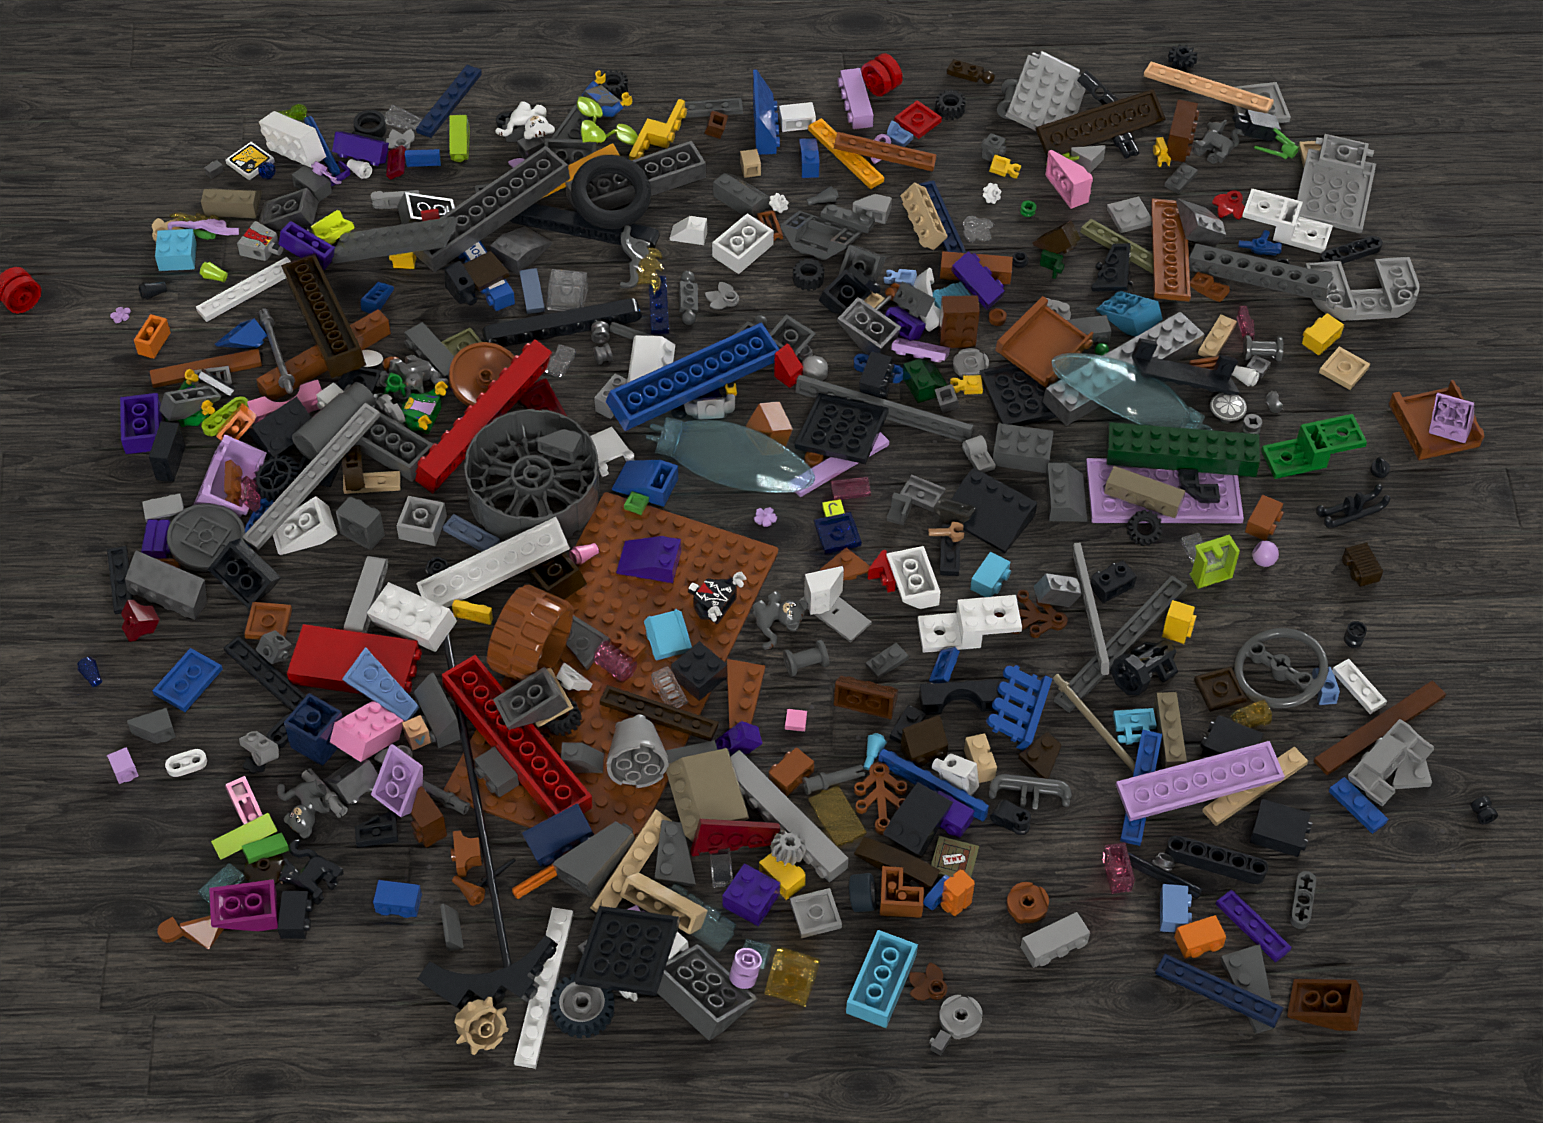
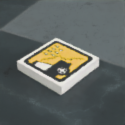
M253 142L248 143L226 159L227 165L248 180H251L275 162L271 155Z

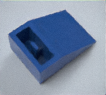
M663 460L626 461L612 490L628 496L633 491L649 497L650 503L664 507L678 481V465Z

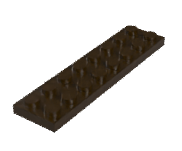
M1154 89L1038 126L1035 129L1048 158V151L1050 150L1063 155L1067 152L1070 153L1072 147L1091 146L1119 135L1122 136L1126 133L1164 122L1166 118Z

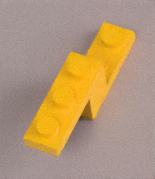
M678 99L667 123L647 118L629 154L630 160L643 157L644 151L648 150L650 144L668 148L670 142L673 143L675 132L680 129L681 120L687 114L684 100Z

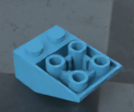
M1124 291L1115 293L1113 297L1104 301L1102 305L1096 308L1097 312L1101 315H1107L1108 320L1125 334L1135 337L1163 320L1158 301Z

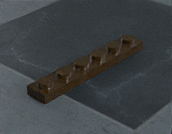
M609 685L606 686L599 700L602 706L632 716L643 715L650 722L707 741H712L719 726L718 721Z

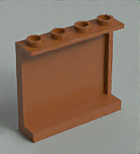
M1042 296L997 341L995 351L1047 388L1051 383L1054 384L1058 380L1062 372L1065 373L1069 369L1073 361H1077L1085 349L1088 350L1091 347L1094 333L1092 331L1088 335L1083 333L1047 307L1048 299Z
M1451 380L1449 387L1407 397H1402L1400 392L1392 394L1389 406L1418 460L1476 448L1481 445L1484 431L1479 427L1475 415L1466 443L1429 433L1437 393L1464 400L1461 390L1454 380Z

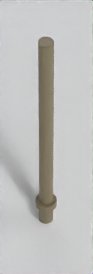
M1056 674L1052 679L1059 686L1058 689L1067 695L1129 769L1134 772L1135 762L1069 687V682H1065L1059 674Z

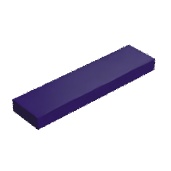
M1232 889L1216 901V905L1257 945L1260 944L1261 949L1275 963L1291 951L1292 947Z

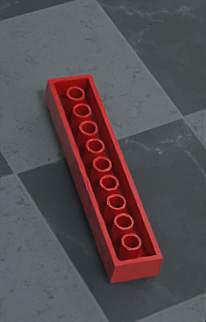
M536 339L531 344L527 343L522 349V354L520 356L516 355L512 359L510 367H505L501 371L498 380H493L489 384L488 390L485 393L482 392L477 397V402L466 409L465 415L462 418L459 417L454 422L453 428L450 431L447 430L442 435L441 441L438 444H433L429 450L430 453L426 457L420 458L417 463L418 468L415 471L417 473L415 481L433 494L464 461L468 447L475 435L485 425L492 423L494 419L507 414L548 369L552 352Z
M476 655L442 674V685L445 691L492 748L495 747L518 774L519 782L549 818L577 803L583 814L592 808V795L532 723L510 730L507 728L493 700L504 693L505 690Z

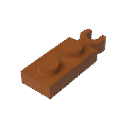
M229 460L225 462L224 492L227 494L225 500L240 506L239 500L241 499L243 472L240 466Z

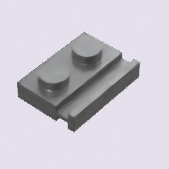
M911 474L909 481H907L900 494L912 497V504L934 512L942 495L945 493V488Z

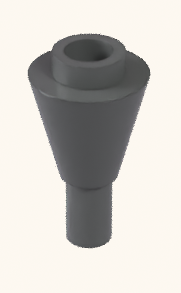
M830 186L817 196L806 200L808 206L816 203L837 202L836 199L839 198L837 189H833Z

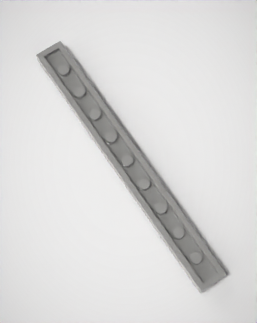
M364 403L244 534L242 539L256 550H259L381 416L380 412Z

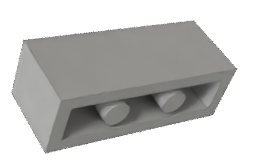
M1076 912L1023 937L1020 948L1033 968L1039 965L1045 966L1055 957H1063L1074 948L1080 949L1088 943L1090 931Z

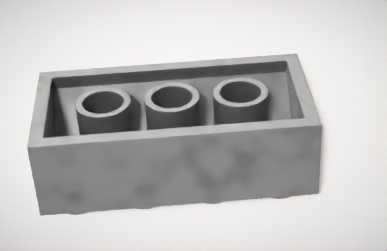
M136 551L134 553L125 578L127 591L132 595L145 598L151 603L159 604L167 610H173L184 617L195 620L207 604L205 580Z

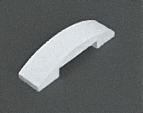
M928 268L916 277L914 287L933 297L931 284L934 283L931 268ZM934 303L926 318L920 315L921 320L926 323L925 328L927 331L930 332L939 325L940 309Z

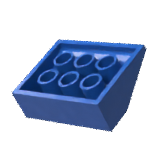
M753 70V112L756 149L758 155L776 154L777 147H780V138L776 137V135H779V125H775V123H778V113L774 112L777 111V101H774L772 91L759 72Z

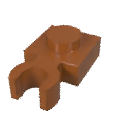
M617 631L619 640L610 639L611 645L619 647V653L632 662H635L647 650L644 643L632 635L628 639L625 638V634L622 631Z

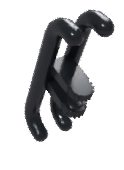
M1377 484L1370 493L1365 495L1361 492L1356 493L1354 499L1352 496H1348L1343 503L1324 509L1323 506L1319 505L1316 508V514L1319 517H1325L1324 525L1327 528H1335L1381 511L1389 504L1390 496L1385 495L1378 504L1362 509L1365 502L1373 500L1381 493L1383 487L1381 484ZM1341 511L1346 515L1332 520L1331 517H1326Z

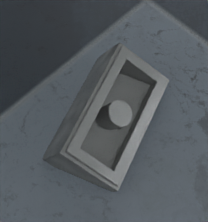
M441 904L440 908L447 950L449 952L463 949L459 913L457 910Z

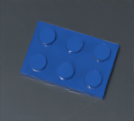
M190 648L152 691L155 696L186 712L223 670L222 665Z

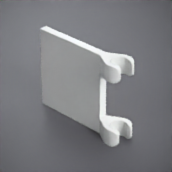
M613 427L590 436L597 450L599 473L602 477L609 474L606 462L622 455L626 461H635L633 459L634 453L628 449Z

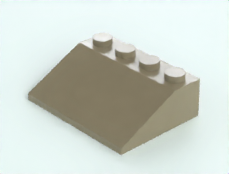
M727 748L682 757L670 763L669 767H667L666 773L685 836L692 842L699 819L733 821L749 819Z

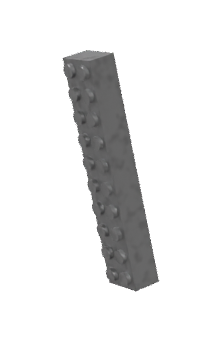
M543 147L441 217L454 216L458 221L446 247L413 253L433 272H436L569 180L568 164L548 147Z
M1179 312L1047 387L1043 403L1067 426L1147 379L1141 376L1131 357L1139 338L1157 342L1158 346L1153 354V358L1177 362L1200 349L1205 334Z

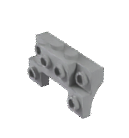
M1399 719L1383 738H1379L1376 741L1372 750L1363 755L1360 763L1348 774L1349 781L1365 791L1367 797L1383 806L1395 793V788L1386 783L1385 780L1407 756L1422 764L1434 751V746L1419 736L1409 724Z

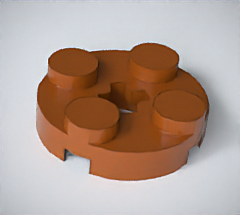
M1021 882L1011 889L1006 905L1010 915L1015 918L1016 922L1020 924L1034 923L1046 916L1049 897L1042 887H1037L1031 882ZM1024 899L1032 901L1031 906L1024 905Z

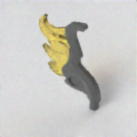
M626 225L623 232H621V246L624 252L632 259V262L629 263L631 278L627 283L621 282L620 287L629 289L634 288L638 284H650L654 287L653 292H656L660 289L661 280L655 271L659 269L663 272V267L655 257L658 256L661 259L662 254L655 248H649L650 244L647 241L631 237V227Z

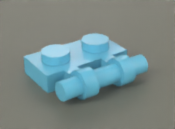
M1153 708L1117 710L1113 712L1116 732L1124 731V735H1117L1118 743L1132 745L1133 742H1140L1141 734L1132 735V731L1156 729L1157 725Z

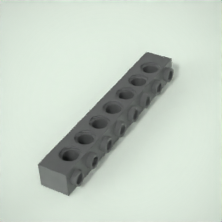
M1196 244L1189 257V270L1299 296L1326 301L1332 289L1333 274Z

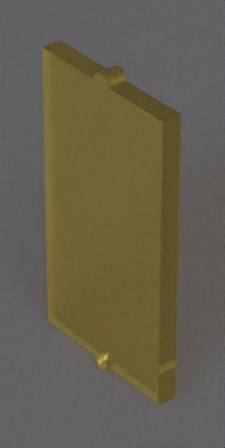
M839 786L826 791L822 790L820 794L808 798L821 823L837 847L848 842L853 843L855 839L867 834Z

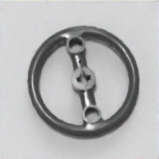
M1275 628L1258 633L1244 643L1236 656L1234 672L1240 687L1252 701L1266 707L1289 708L1305 703L1321 690L1328 675V660L1323 647L1312 636L1295 629ZM1274 638H1292L1305 643L1315 652L1318 658L1319 672L1317 678L1313 679L1311 674L1307 672L1300 673L1292 668L1288 656L1284 654L1273 656L1265 650L1262 642ZM1246 657H1250L1254 663H1263L1271 668L1272 676L1275 680H1289L1296 684L1301 694L1289 698H1270L1256 692L1249 686L1244 677L1243 665Z

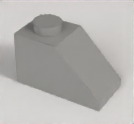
M873 194L853 202L852 211L861 215H867L875 219V222L886 224L891 211L892 198Z

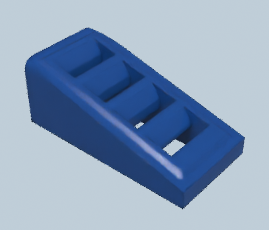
M378 282L361 299V310L367 313H372L377 309L381 310L393 292L394 286Z

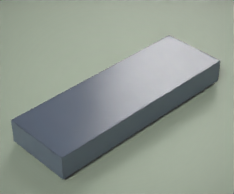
M537 268L519 270L527 314L545 312Z
M455 514L443 526V531L481 552L500 543V539Z

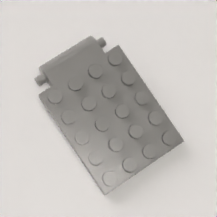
M1040 51L1039 55L1034 52L1032 55H1028L1005 116L1036 131L1035 128L1077 114L1086 90L1077 81L1081 76L1079 75L1080 69L1043 51Z
M1324 134L1323 138L1317 137L1315 144L1321 145L1320 151L1308 149L1297 197L1298 201L1303 202L1299 216L1361 234L1376 168L1375 163L1366 162L1365 159L1366 156L1373 157L1374 150L1368 149V143Z

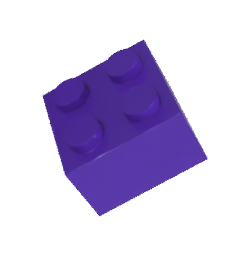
M744 863L722 895L723 908L759 927L780 895V882Z

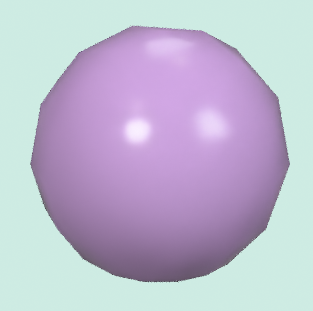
M1260 541L1252 551L1253 560L1257 565L1269 567L1278 560V548L1272 542Z

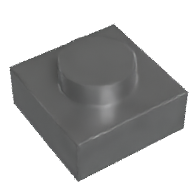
M1254 355L1246 368L1255 369L1259 373V378L1262 379L1269 369L1271 362Z

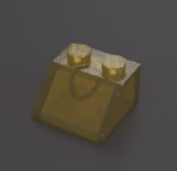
M780 947L774 954L764 994L806 1006L821 959Z

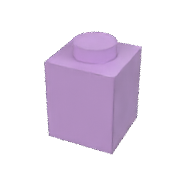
M127 747L107 755L119 784L129 782L133 778L138 777Z

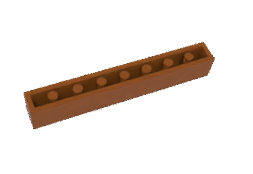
M379 309L350 325L361 350L391 334L389 320ZM316 345L285 362L288 374H291L295 379V383L292 386L293 390L328 370ZM278 367L256 379L259 393L273 402L288 394L285 388L279 386L278 380L281 375Z

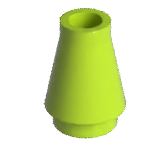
M204 262L200 268V275L205 279L225 282L228 273L211 262Z

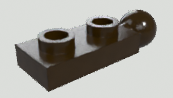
M955 59L952 60L947 68L948 75L976 83L980 78L986 84L992 83L995 79L992 71L987 70L984 72V67Z

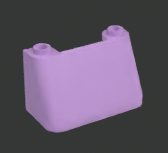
M224 435L212 457L194 505L203 503L217 504L229 508L238 517H241L242 514L246 516L250 507L247 504V499L254 483L253 478L256 477L254 472L260 470L258 466L264 465L263 460L267 453ZM229 460L240 466L243 472L241 499L239 500L240 506L225 500L227 494L224 492L225 462Z

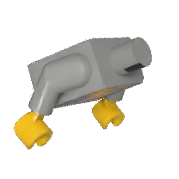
M734 383V386L731 388L728 387V384L725 385L726 397L694 399L685 403L686 413L695 419L725 418L728 413H732L735 409L736 384Z

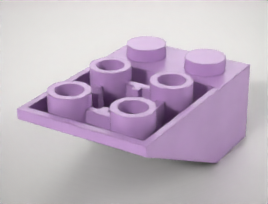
M1437 393L1429 433L1466 443L1473 424L1474 403Z

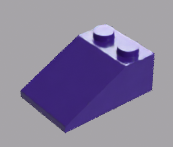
M658 536L625 541L616 574L673 583L681 555V539Z

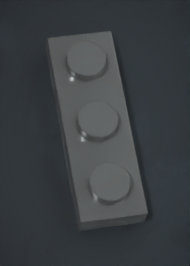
M827 204L821 211L820 218L865 233H869L875 225V219L833 204Z

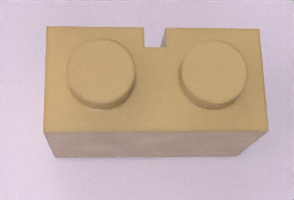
M985 733L966 737L964 752L967 760L977 763L979 783L993 780L996 777L997 766L993 754L990 752V746Z

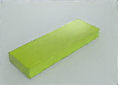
M266 813L211 842L220 860L241 850L242 845L263 839L277 832V829L269 813Z

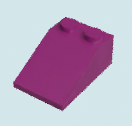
M274 880L209 888L211 927L247 931H265L278 928L277 894Z

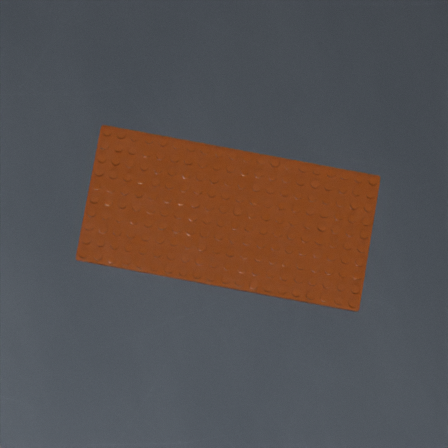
M605 492L576 546H583L595 543L599 553L581 565L576 564L587 585L565 600L574 608L573 615L610 639L619 640L617 631H622L625 634V638L628 639L632 635L644 643L647 650L635 662H632L620 654L619 647L612 646L610 641L590 668L586 670L569 647L565 646L558 663L553 669L555 676H557L563 663H566L593 685L589 690L580 691L565 688L564 692L566 695L577 701L582 720H580V726L576 725V731L571 729V734L565 732V736H562L561 733L557 736L553 733L554 744L552 748L560 758L562 743H584L604 753L603 773H574L592 795V808L585 812L584 816L594 835L616 821L621 825L625 823L630 826L636 838L655 810L669 781L668 776L665 772L659 782L642 788H636V785L624 783L619 785L610 778L607 772V757L615 732V725L618 722L635 716L602 706L599 700L606 686L609 685L700 715L710 693L698 701L672 678L671 664L683 654L655 660L650 641L646 636L644 620L648 616H656L674 611L675 609L681 611L692 647L700 641L721 660L726 662L777 557L778 548L649 505L646 506L642 515L624 509L627 498ZM658 536L681 539V555L673 583L616 574L625 541ZM737 572H742L747 579L743 580V587L736 586L737 599L721 621L716 624L711 620H701L694 609V596L688 593L691 583L702 586L708 578L714 580L729 579ZM505 676L500 685L507 691L518 684L519 681ZM534 722L533 725L535 726V728L540 733L543 732L544 725L538 728L536 723ZM653 723L665 750L685 747L690 737L689 734ZM476 729L470 740L473 760L492 749ZM463 753L444 791L456 794V797L469 802L470 807L474 808ZM477 776L484 812L528 828H532L549 819L520 782L517 787L499 798L495 792L491 793L485 784L486 781L483 778L479 779Z

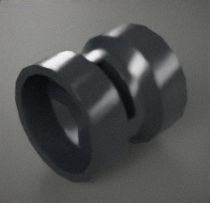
M1353 621L1348 624L1344 636L1346 645L1357 648L1363 644L1367 632L1365 624L1359 621Z
M1488 796L1480 797L1470 805L1473 812L1477 813V819L1482 825L1493 822L1498 818V813L1496 809L1492 808V802Z

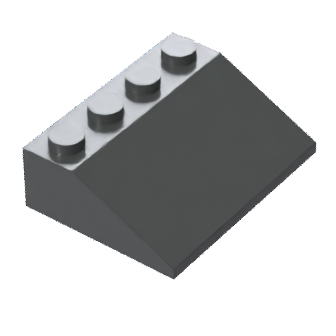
M698 944L667 961L657 992L708 1040L724 1032L758 999L748 989H741L733 985L729 979L730 973Z

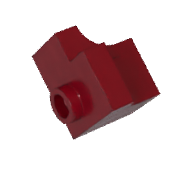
M127 600L121 613L125 620L122 629L129 642L136 641L144 634L154 633L160 620L153 606H142L135 600Z

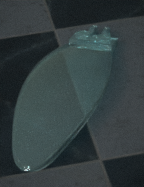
M1083 353L1061 354L1055 356L1051 361L1053 371L1063 381L1098 404L1141 425L1213 430L1208 425L1202 424L1205 418L1204 415L1192 407H1188L1164 382L1155 378L1147 379L1141 376L1135 365L1106 356Z
M666 417L663 427L650 424L652 430L661 432L660 438L654 435H647L646 439L658 443L655 450L656 453L672 457L697 475L728 487L757 492H796L808 488L815 481L812 469L802 458L774 439L742 425L716 420L683 422Z

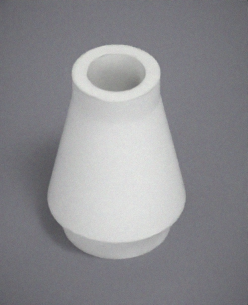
M353 159L347 162L350 170L361 179L370 177L372 167L369 163Z
M1236 365L1232 376H1235L1247 386H1254L1259 379V373L1255 369Z

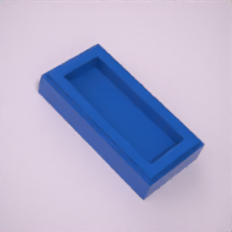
M439 149L405 150L407 167L441 166Z

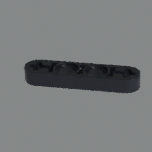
M1370 236L1322 252L1320 262L1341 261V264L1357 260L1380 252L1383 241L1377 236ZM1359 247L1363 251H1356L1354 248ZM1345 252L1348 256H1341L1339 253Z

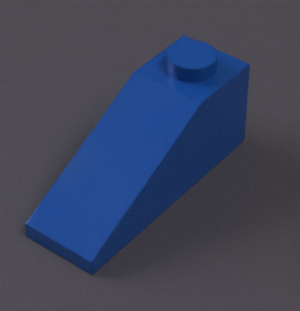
M816 138L799 139L802 178L819 177V151Z

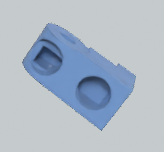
M1328 667L1327 679L1318 692L1317 699L1319 705L1337 704L1340 691L1331 667ZM1313 668V679L1317 678L1319 668Z

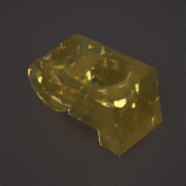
M1265 699L1235 711L1231 715V719L1249 728L1261 724L1265 726L1271 723L1272 712Z

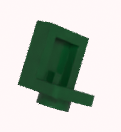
M1043 250L1040 266L1053 270L1052 278L1056 279L1058 274H1062L1064 270L1063 256Z

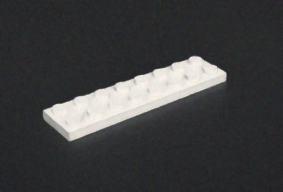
M554 517L418 582L417 586L421 597L447 608L452 606L454 599L462 601L569 550L570 547L557 517Z

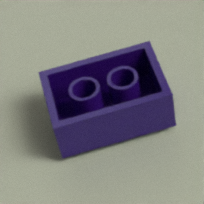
M968 251L952 265V272L973 296L978 295V301L988 310L1003 297L1004 285L998 279L996 281L991 276L992 272L988 267H983L979 263L980 259L975 253L971 254Z
M158 393L120 397L121 442L125 454L151 451L160 422H162V413L159 410L161 403Z

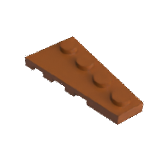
M727 659L729 730L741 721L752 724L765 674L764 665Z

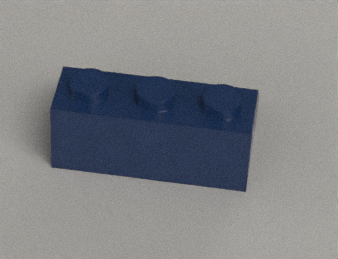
M578 803L522 833L540 867L553 864L556 859L594 836Z

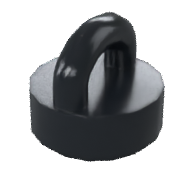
M1378 457L1372 463L1370 471L1375 477L1384 478L1389 474L1390 465L1383 458Z

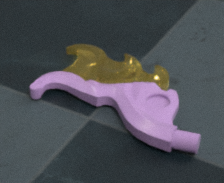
M172 213L170 217L178 219L167 225L168 230H172L173 227L202 228L214 234L239 235V228H227L226 222L224 220L219 221V217L216 215L206 217L199 213H196V216L185 213Z

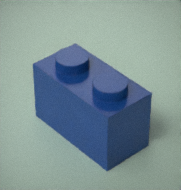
M378 880L373 901L375 912L381 915L395 914L404 918L417 917L422 897L420 885Z

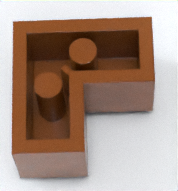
M882 866L880 915L922 918L924 887L903 886V867Z

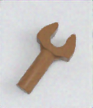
M952 522L949 528L928 529V536H949L953 542H958L964 539V533H956L955 531H963L964 525Z

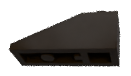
M360 445L353 446L342 458L346 491H359L365 488Z

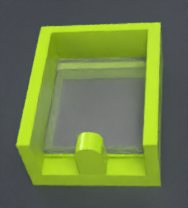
M1230 534L1195 545L1196 557L1190 576L1198 589L1233 577L1240 551Z

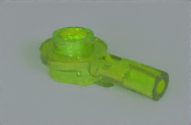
M296 104L290 110L277 112L287 117H292V119L301 120L306 117L307 108L302 104Z

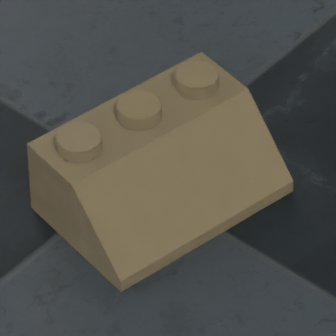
M204 189L201 199L204 216L256 218L262 191Z

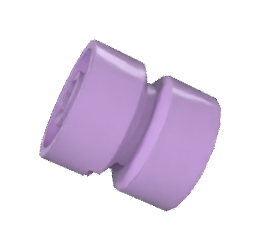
M742 948L736 952L729 974L731 983L736 987L748 989L755 985L762 963V958L757 951L751 948Z

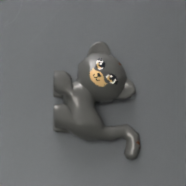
M774 591L768 596L770 600L768 605L760 600L752 606L757 626L763 631L764 635L770 638L769 642L762 644L764 650L771 649L777 644L778 636L770 630L776 619L785 625L788 630L794 632L798 630L799 623L802 621L804 612L808 607L806 601L788 599L781 603V594L778 591Z
M316 779L311 782L300 783L287 793H285L284 784L277 786L279 799L288 801L292 797L297 796L301 801L300 805L295 806L291 812L285 815L284 822L296 833H299L303 839L309 837L312 833V828L316 822L315 812L318 811L321 814H326L330 810L329 803L327 801L321 802L319 798L326 795V787L324 784L317 785Z

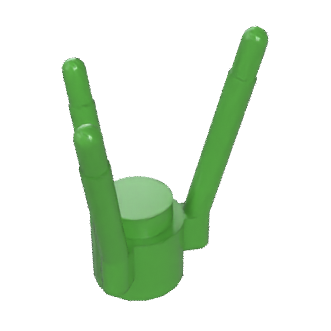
M1273 128V130L1279 135L1275 138L1283 144L1281 149L1283 153L1254 146L1257 150L1277 155L1284 159L1288 157L1293 159L1299 150V147L1277 128Z

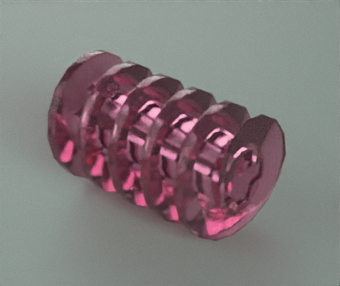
M607 640L603 641L594 653V662L606 669L614 677H617L619 681H626L634 674L637 662L632 663L631 657L626 658L627 655L625 653L620 654V649H615V646L612 644L609 645Z

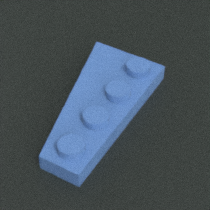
M366 647L342 678L345 683L396 714L404 722L410 720L419 709L417 703Z

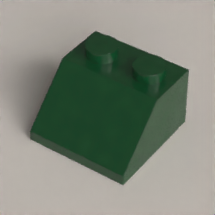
M920 358L903 364V380L917 403L936 398L935 389L947 386L946 381L935 364Z

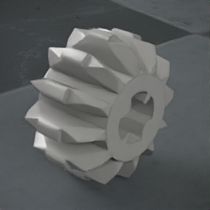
M785 830L781 834L777 833L770 846L772 856L776 857L777 862L783 861L784 866L787 863L793 866L796 862H800L806 853L805 839H800V834L795 835L792 830L790 833H787Z

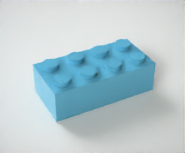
M877 930L847 1000L846 1013L887 1028L915 961L918 944Z

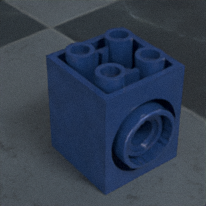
M309 693L284 721L291 748L323 766L338 749L337 746L330 743L334 723L343 718L342 712Z

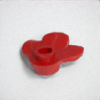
M1236 190L1229 191L1227 194H1219L1212 201V204L1218 206L1219 218L1232 213L1239 220L1242 218L1245 209L1242 203L1243 196Z

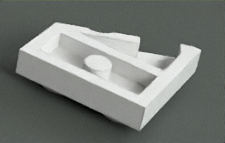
M563 663L556 676L562 682L561 685L568 690H589L593 685L566 663Z

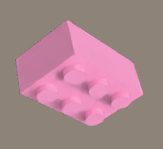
M371 701L334 723L330 743L362 762L399 740L404 720L382 707L379 703Z

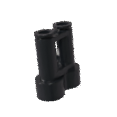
M1126 133L1123 136L1119 135L1113 139L1115 146L1119 147L1125 159L1140 154L1131 133Z

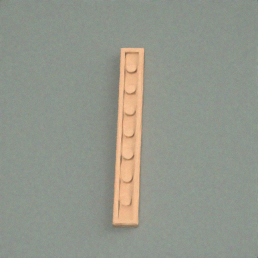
M1150 62L1144 71V77L1257 112L1268 113L1274 101L1261 95L1154 62Z

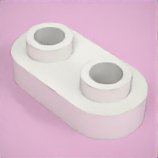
M193 749L169 757L165 767L169 775L178 777L203 769L207 764V758L204 751Z

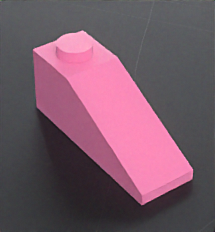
M245 776L225 785L243 825L262 816V812Z

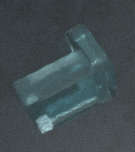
M746 939L743 948H751L757 951L762 958L760 968L764 969L770 958L771 945Z

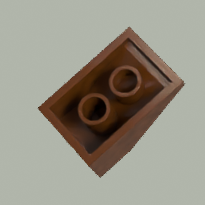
M1294 979L1287 1016L1294 1020L1333 1030L1358 1031L1363 992L1357 980Z

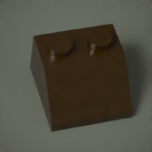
M1070 220L1041 235L1032 243L1038 248L1056 254L1060 252L1065 254L1077 246L1076 242L1081 238L1073 222Z
M939 715L902 729L900 750L906 761H911L915 766L922 767L927 762L933 761L936 758L942 759L947 755L948 741Z

